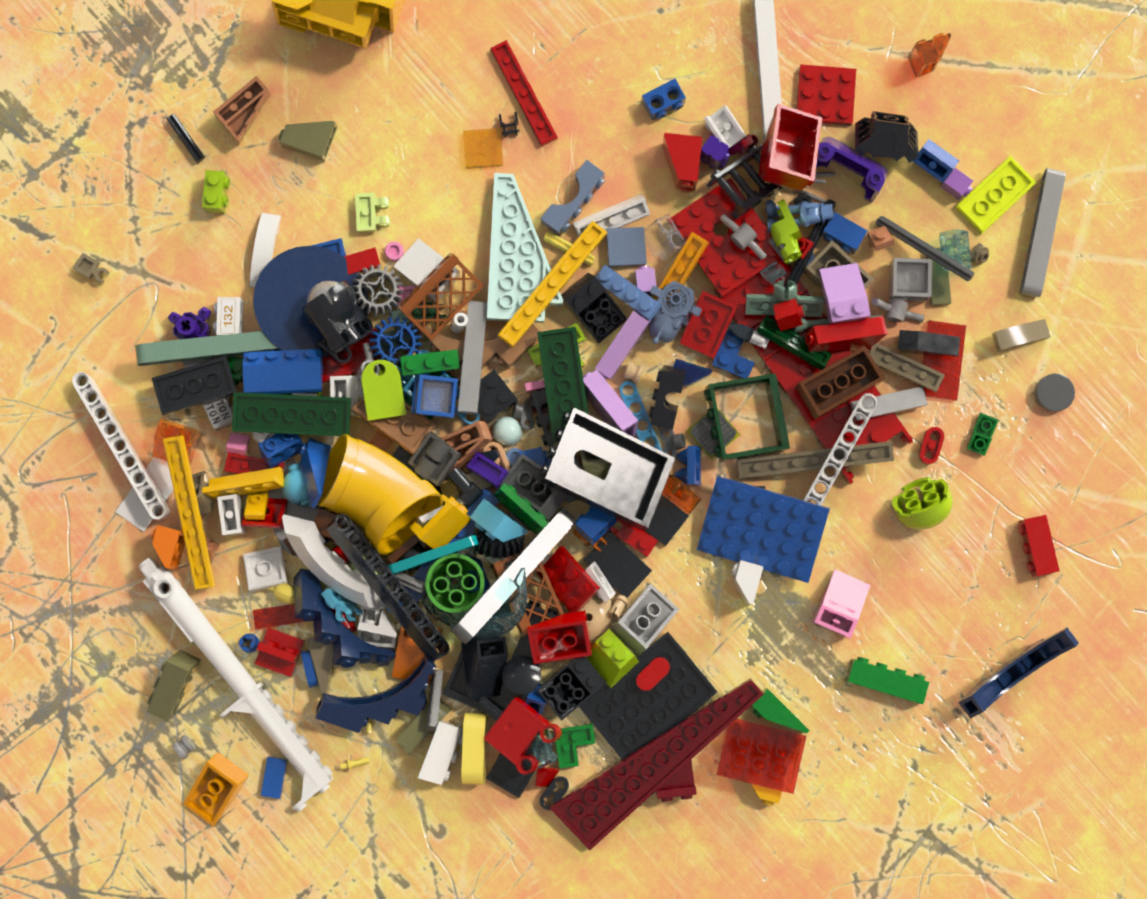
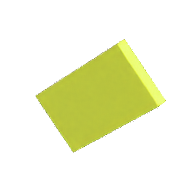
M1009 156L955 208L982 234L1037 182Z

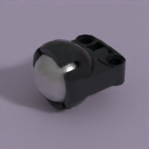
M344 280L340 283L322 281L310 290L307 304L302 308L303 314L312 325L318 327L326 339L328 347L334 353L346 350L373 331L372 322L358 306L355 292L347 281Z

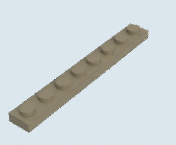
M892 441L854 445L843 467L894 461ZM832 448L737 459L739 479L818 470L822 468ZM837 449L834 451L836 458H844L845 453L843 450Z

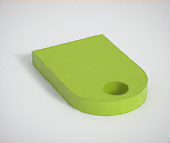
M375 360L369 363L361 375L367 421L406 415L401 377L397 367L386 360ZM382 364L385 372L382 375H376L374 373L375 365Z

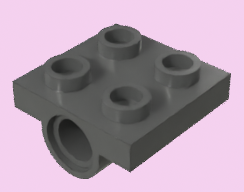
M429 431L408 463L414 467V471L418 475L430 480L436 486H440L461 454L435 433Z

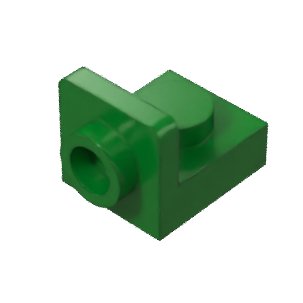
M230 356L228 359L234 382L238 385L239 382H243V358Z

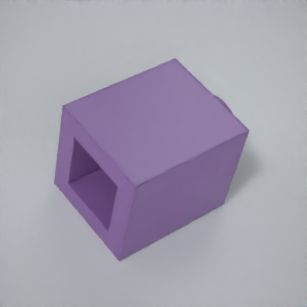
M954 168L941 185V188L959 200L962 196L966 197L972 190L970 185L973 180L957 168Z

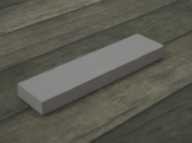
M923 386L875 396L877 405L870 418L928 405ZM871 398L863 399L862 404L866 408H870L874 405V402ZM859 400L849 403L852 412ZM861 415L853 417L854 422L864 420Z

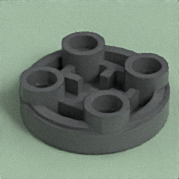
M1053 373L1043 377L1036 386V403L1050 412L1065 410L1072 404L1075 398L1073 383L1062 374Z

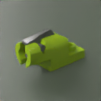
M783 199L777 202L780 209L776 211L781 220L771 225L772 238L769 243L781 260L788 264L796 261L802 255L797 241L802 238V235Z

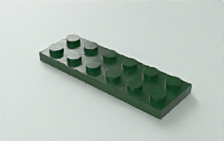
M575 327L537 332L553 444L556 441L554 435L563 424L561 419L566 411L576 408L588 414Z
M234 392L232 431L326 436L347 434L350 436L351 398Z

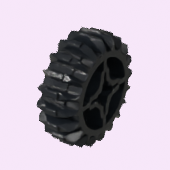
M478 528L474 529L473 535H476L479 544L473 547L480 555L492 557V559L508 558V556H515V554L520 553V550L523 549L524 535L502 542L497 538L495 540L489 538L485 534L486 530L483 532Z

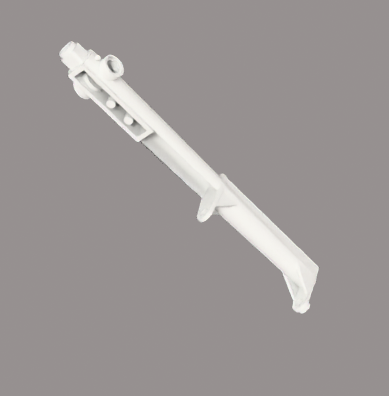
M151 557L147 558L138 566L146 577L143 581L189 641L195 642L240 698L222 712L219 717L222 719L231 711L251 714L302 776L301 800L292 807L297 812L301 811L307 806L305 802L318 791L322 794L330 787L328 783L334 779L331 776L333 775L331 769L327 765L323 766L319 761L321 759L319 754L315 750L311 751L307 746L309 744L307 739L302 734L299 735L296 732V725L290 719L287 720L283 715L285 712L281 706L273 703L270 692L267 689H262V682L256 684L184 588H182L180 581L164 566L160 567ZM167 584L170 587L169 592L166 590Z

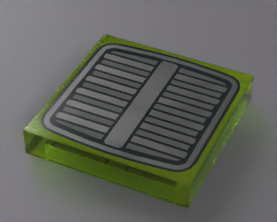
M718 409L724 446L726 448L741 434ZM706 413L687 430V433L712 460L715 457L714 447L716 446V441L711 436L712 420L708 419Z

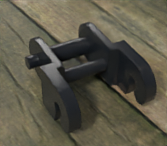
M514 112V123L509 124L503 123L501 114H499L500 127L504 129L502 135H505V138L507 137L506 135L515 133L518 136V132H520L516 125H519L517 112ZM514 126L515 130L506 131L505 127Z

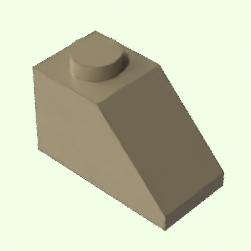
M202 471L192 474L200 515H206L212 512L213 499L202 493V487L209 486L207 473Z

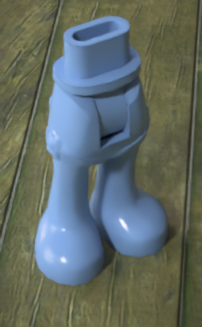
M766 200L768 231L771 233V225L781 220L775 219L779 217L776 210L780 208L773 200ZM803 201L801 204L788 206L792 215L800 214V217L794 218L797 226L808 227L819 222L824 223L827 219H833L832 204L824 205V203H821L820 206L819 203Z

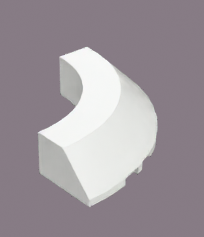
M285 514L282 516L285 534L292 548L306 567L319 580L341 596L368 608H386V605L357 569L351 570L345 565V561L324 546L326 541L318 531L315 522Z

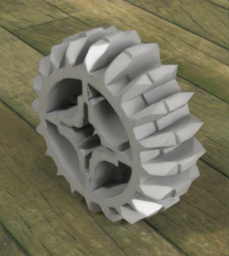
M378 264L377 269L374 270V266L370 265V271L363 268L364 275L358 272L357 277L359 279L353 280V283L356 284L352 288L356 291L357 304L362 303L360 306L361 310L367 307V314L374 310V316H377L378 311L385 315V309L391 313V306L394 308L398 306L395 301L402 300L397 295L403 294V290L397 289V287L403 286L402 282H397L400 277H393L394 270L388 273L387 266L384 267V270H381V265ZM371 277H379L376 282H365ZM385 279L392 285L393 293L384 287ZM380 284V291L374 297V289ZM362 287L371 294L370 301L366 300L363 296ZM379 298H390L385 303L375 304Z

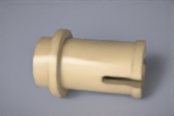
M618 595L614 598V604L608 612L609 618L613 619L614 615H616L614 620H619L623 609L628 606V599L623 595Z

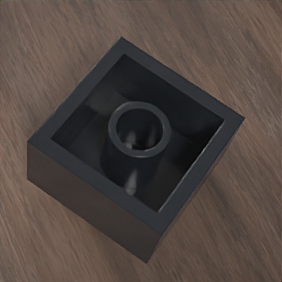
M495 369L483 377L480 383L478 412L489 425L512 408L515 403H518L516 396Z

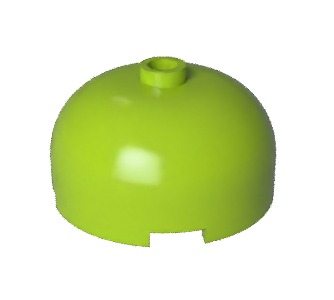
M930 477L920 478L903 486L901 489L904 492L900 493L897 497L894 496L892 500V506L898 519L905 526L917 530L929 529L942 523L950 514L953 505V498L947 483L941 478L939 480H931ZM920 487L923 500L920 501L917 491L911 488ZM903 501L905 503L907 512L903 508Z

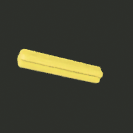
M547 231L543 237L545 242L565 253L573 245L550 231ZM590 254L584 263L591 266L595 261V257Z

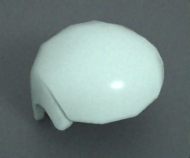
M504 416L496 420L492 426V435L498 443L513 446L522 438L523 429L516 419Z

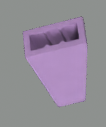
M636 310L631 313L595 367L605 379L614 377L650 326L651 321Z
M598 370L585 374L583 376L585 394L603 422L635 438L638 426L636 417Z

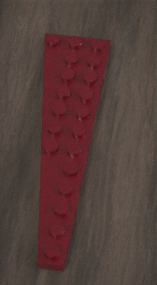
M749 678L552 804L550 809L590 851L763 696L764 692Z

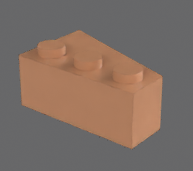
M255 76L214 110L213 113L240 144L270 96V92L262 81Z
M476 421L441 437L442 440L461 454L450 472L456 467L461 470L473 458L476 452H480L493 440L486 422Z

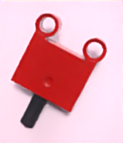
M485 696L481 697L477 702V706L496 721L484 737V740L516 765L517 770L521 774L534 772L538 767V760L535 756H525L524 754L539 734L545 743L555 742L562 735L561 728L558 725L551 724L520 697L514 698L504 712ZM549 728H551L555 733L553 739L549 738L547 735V730ZM525 759L530 761V769L524 767Z

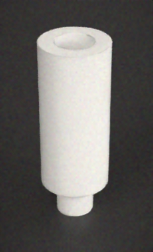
M457 313L454 316L450 325L452 332L459 334L464 330L468 322L466 314Z

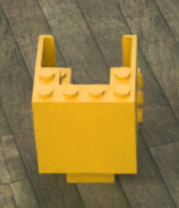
M271 0L277 25L301 33L311 30L366 49L374 26L391 32L395 31L405 1Z

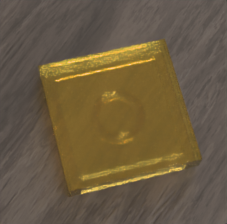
M501 128L463 130L466 169L503 166Z

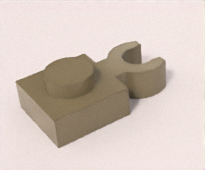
M85 253L81 254L73 267L74 270L89 279L94 275L95 279L100 283L105 282L100 278L101 273L110 274L107 269L98 268L101 263Z

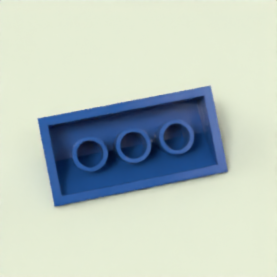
M321 349L244 352V393L286 394L322 392L324 364Z

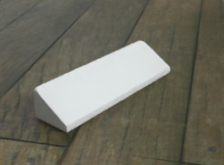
M639 194L573 222V226L579 237L592 221L606 231L607 228H619L650 215V211L645 197Z

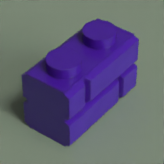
M711 135L701 149L700 161L705 165L709 164V167L714 171L720 167L723 169L731 155L728 153L729 146L724 142H719L718 138Z

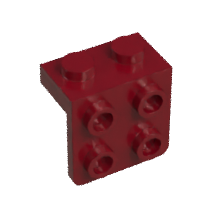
M692 760L656 791L657 799H661L662 802L673 801V797L681 796V800L692 799V795L697 794L696 786L694 785Z

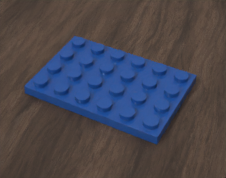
M717 476L697 550L735 562L742 560L763 566V570L809 583L830 508Z

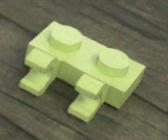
M374 193L355 194L358 233L377 231V226H390V218L388 216H376V207H389V199L387 197L375 198Z

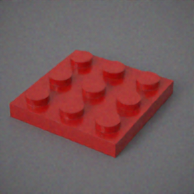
M800 64L797 110L821 117L822 123L852 126L857 69Z

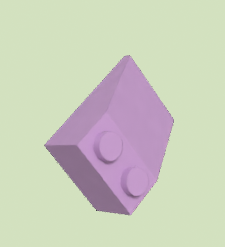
M857 263L819 269L829 324L866 319L871 316L866 291Z

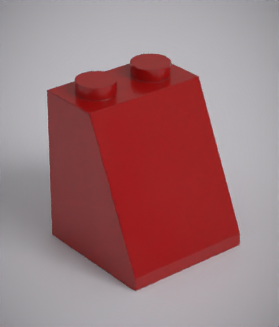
M664 133L662 147L676 189H680L681 192L685 193L695 191L698 182L702 137Z

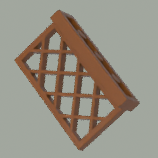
M449 253L397 308L425 336L432 340L484 285L460 262L454 253ZM456 265L462 269V278H452V269ZM442 280H449V291H439V283ZM452 280H462V291H452ZM465 280H473L477 287L473 291H465ZM428 294H436V305H425V297ZM439 294H449V305H439ZM452 294H462V302L459 305H452ZM449 307V316L445 319H439V308ZM415 308H422V319H414L410 313ZM425 308H436V319H425ZM425 321H436V329L431 334L425 330Z
M518 554L491 565L496 579L506 569L505 563L513 561ZM542 562L538 564L539 569L534 568L535 571L542 574L541 583L530 580L533 574L532 571L528 579L524 580L526 584L521 597H518L508 606L516 623L525 611V607L521 603L523 597L526 596L534 599L531 609L526 608V611L529 612L528 617L525 612L521 621L516 625L521 637L528 635L527 627L531 626L529 621L531 614L542 617L540 622H543L544 619H551L546 616L549 606L556 608L559 616L564 614ZM529 583L539 587L535 597L525 593L526 586ZM541 588L549 591L550 598L548 602L538 598ZM516 589L508 597L506 603H509L514 598H516L518 595L517 593H520V591ZM536 601L547 605L543 615L533 611Z

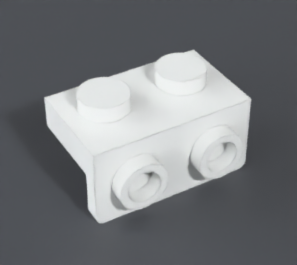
M726 105L711 116L704 118L707 130L710 133L713 132L715 137L719 139V142H724L729 148L746 137V134Z

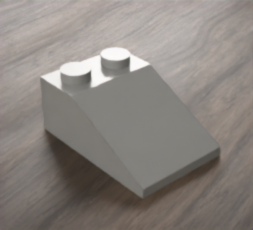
M649 584L610 630L635 654L640 655L649 647L679 609L658 589Z

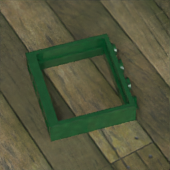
M776 373L713 383L705 387L704 399L709 404L707 415L708 419L712 420L711 436L716 441L714 451L716 458L719 457V462L790 449ZM765 383L777 446L726 454L714 391Z

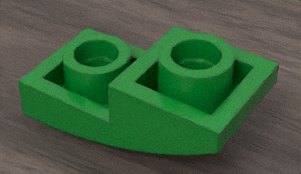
M980 412L966 449L985 456L999 419Z

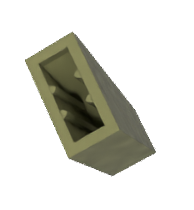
M334 121L286 124L285 129H282L279 134L280 144L284 148L325 162L338 127Z

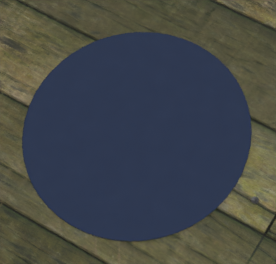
M301 246L280 253L264 267L254 289V312L261 330L275 346L283 351L319 349L316 342H320L324 336L318 327H315L306 319L302 308L307 304L308 294L316 284L322 281L340 283L345 280L352 287L356 285L353 283V280L359 279L357 273L348 275L346 258L327 248ZM362 287V294L365 297V299L368 300V293L366 289ZM366 307L364 310H362V312H363L364 315L367 317V313H366V312H367V307ZM322 352V357H327V356H328V355H326L325 353Z

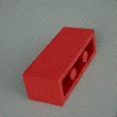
M1047 515L1019 520L1018 530L1024 539L1023 551L1028 556L1027 568L1029 573H1032V577L1060 572Z

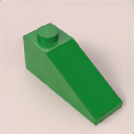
M767 688L763 691L764 695L751 705L753 707L751 712L758 719L762 717L763 719L804 733L810 731Z

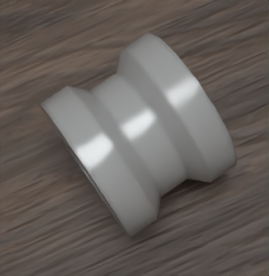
M185 734L179 742L172 744L173 749L182 759H186L190 752H194L197 749L194 742Z

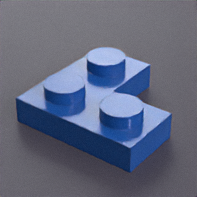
M727 330L712 366L743 379L749 377L755 362L737 355L743 341Z

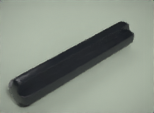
M175 114L168 116V123L197 163L203 161L205 156Z

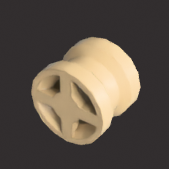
M630 361L623 379H631L634 383L638 384L644 366H637L634 362Z

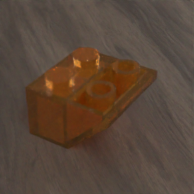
M939 33L933 36L931 40L926 41V39H922L915 43L908 59L916 78L935 70L949 43L950 33L945 35L944 33Z
M160 418L154 436L152 457L167 461L163 439L183 435L189 464L191 465L202 432Z

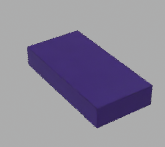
M476 452L466 466L469 471L496 488L501 485L509 474L506 469L479 452Z

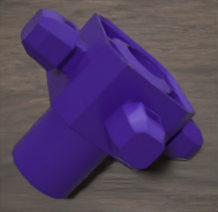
M202 307L197 312V316L192 312L184 313L182 316L176 312H171L168 319L175 325L173 327L174 336L180 340L209 337L211 333L210 326L204 321L209 319L211 311L206 307Z

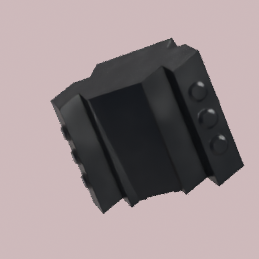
M873 111L871 118L864 117L855 123V148L860 156L869 151L873 158L877 156L895 159L897 162L902 157H905L910 163L919 157L918 132L909 122V118L906 115Z

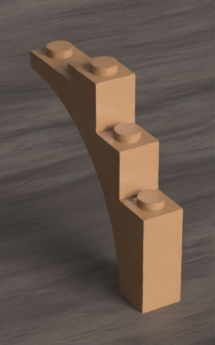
M425 324V330L431 334L434 330ZM532 324L513 348L500 338L484 341L482 369L496 355L498 356V362L505 367L507 365L511 368L527 352V349L531 348L538 341L537 332L540 331ZM418 329L417 335H421L422 340L427 339L431 343L429 346L434 352L457 349L459 365L463 362L465 341L445 337L439 333L430 340Z

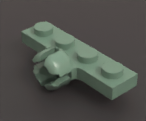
M784 280L776 282L774 293L770 295L746 294V315L775 316L773 305L796 299L798 306L802 305L804 317H822L824 298L797 295V284L791 280H787V288L783 287Z

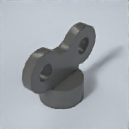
M532 397L527 398L524 401V405L515 403L512 411L513 418L521 419L520 426L524 430H530L534 426L532 407L529 406V399ZM526 420L530 423L528 426L525 425Z
M665 427L661 429L660 437L665 442L663 452L668 454V451L672 450V455L670 456L676 458L677 449L686 448L684 434H674L673 429ZM666 431L669 432L668 437L665 436Z

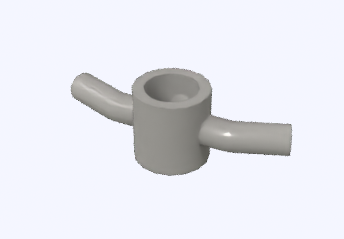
M725 214L721 216L720 221L734 232L730 238L736 246L742 250L747 246L750 247L760 260L767 256L753 241L757 234L748 224L743 223L739 227Z
M878 298L872 300L873 305L887 311L885 318L890 321L903 323L905 318L918 322H923L924 315L907 310L908 303L906 301L890 299L888 304Z
M369 342L362 344L366 360L357 371V377L360 381L364 368L373 362V353ZM378 364L374 367V373L376 375H378L380 372V367ZM361 389L358 398L364 401L363 389Z

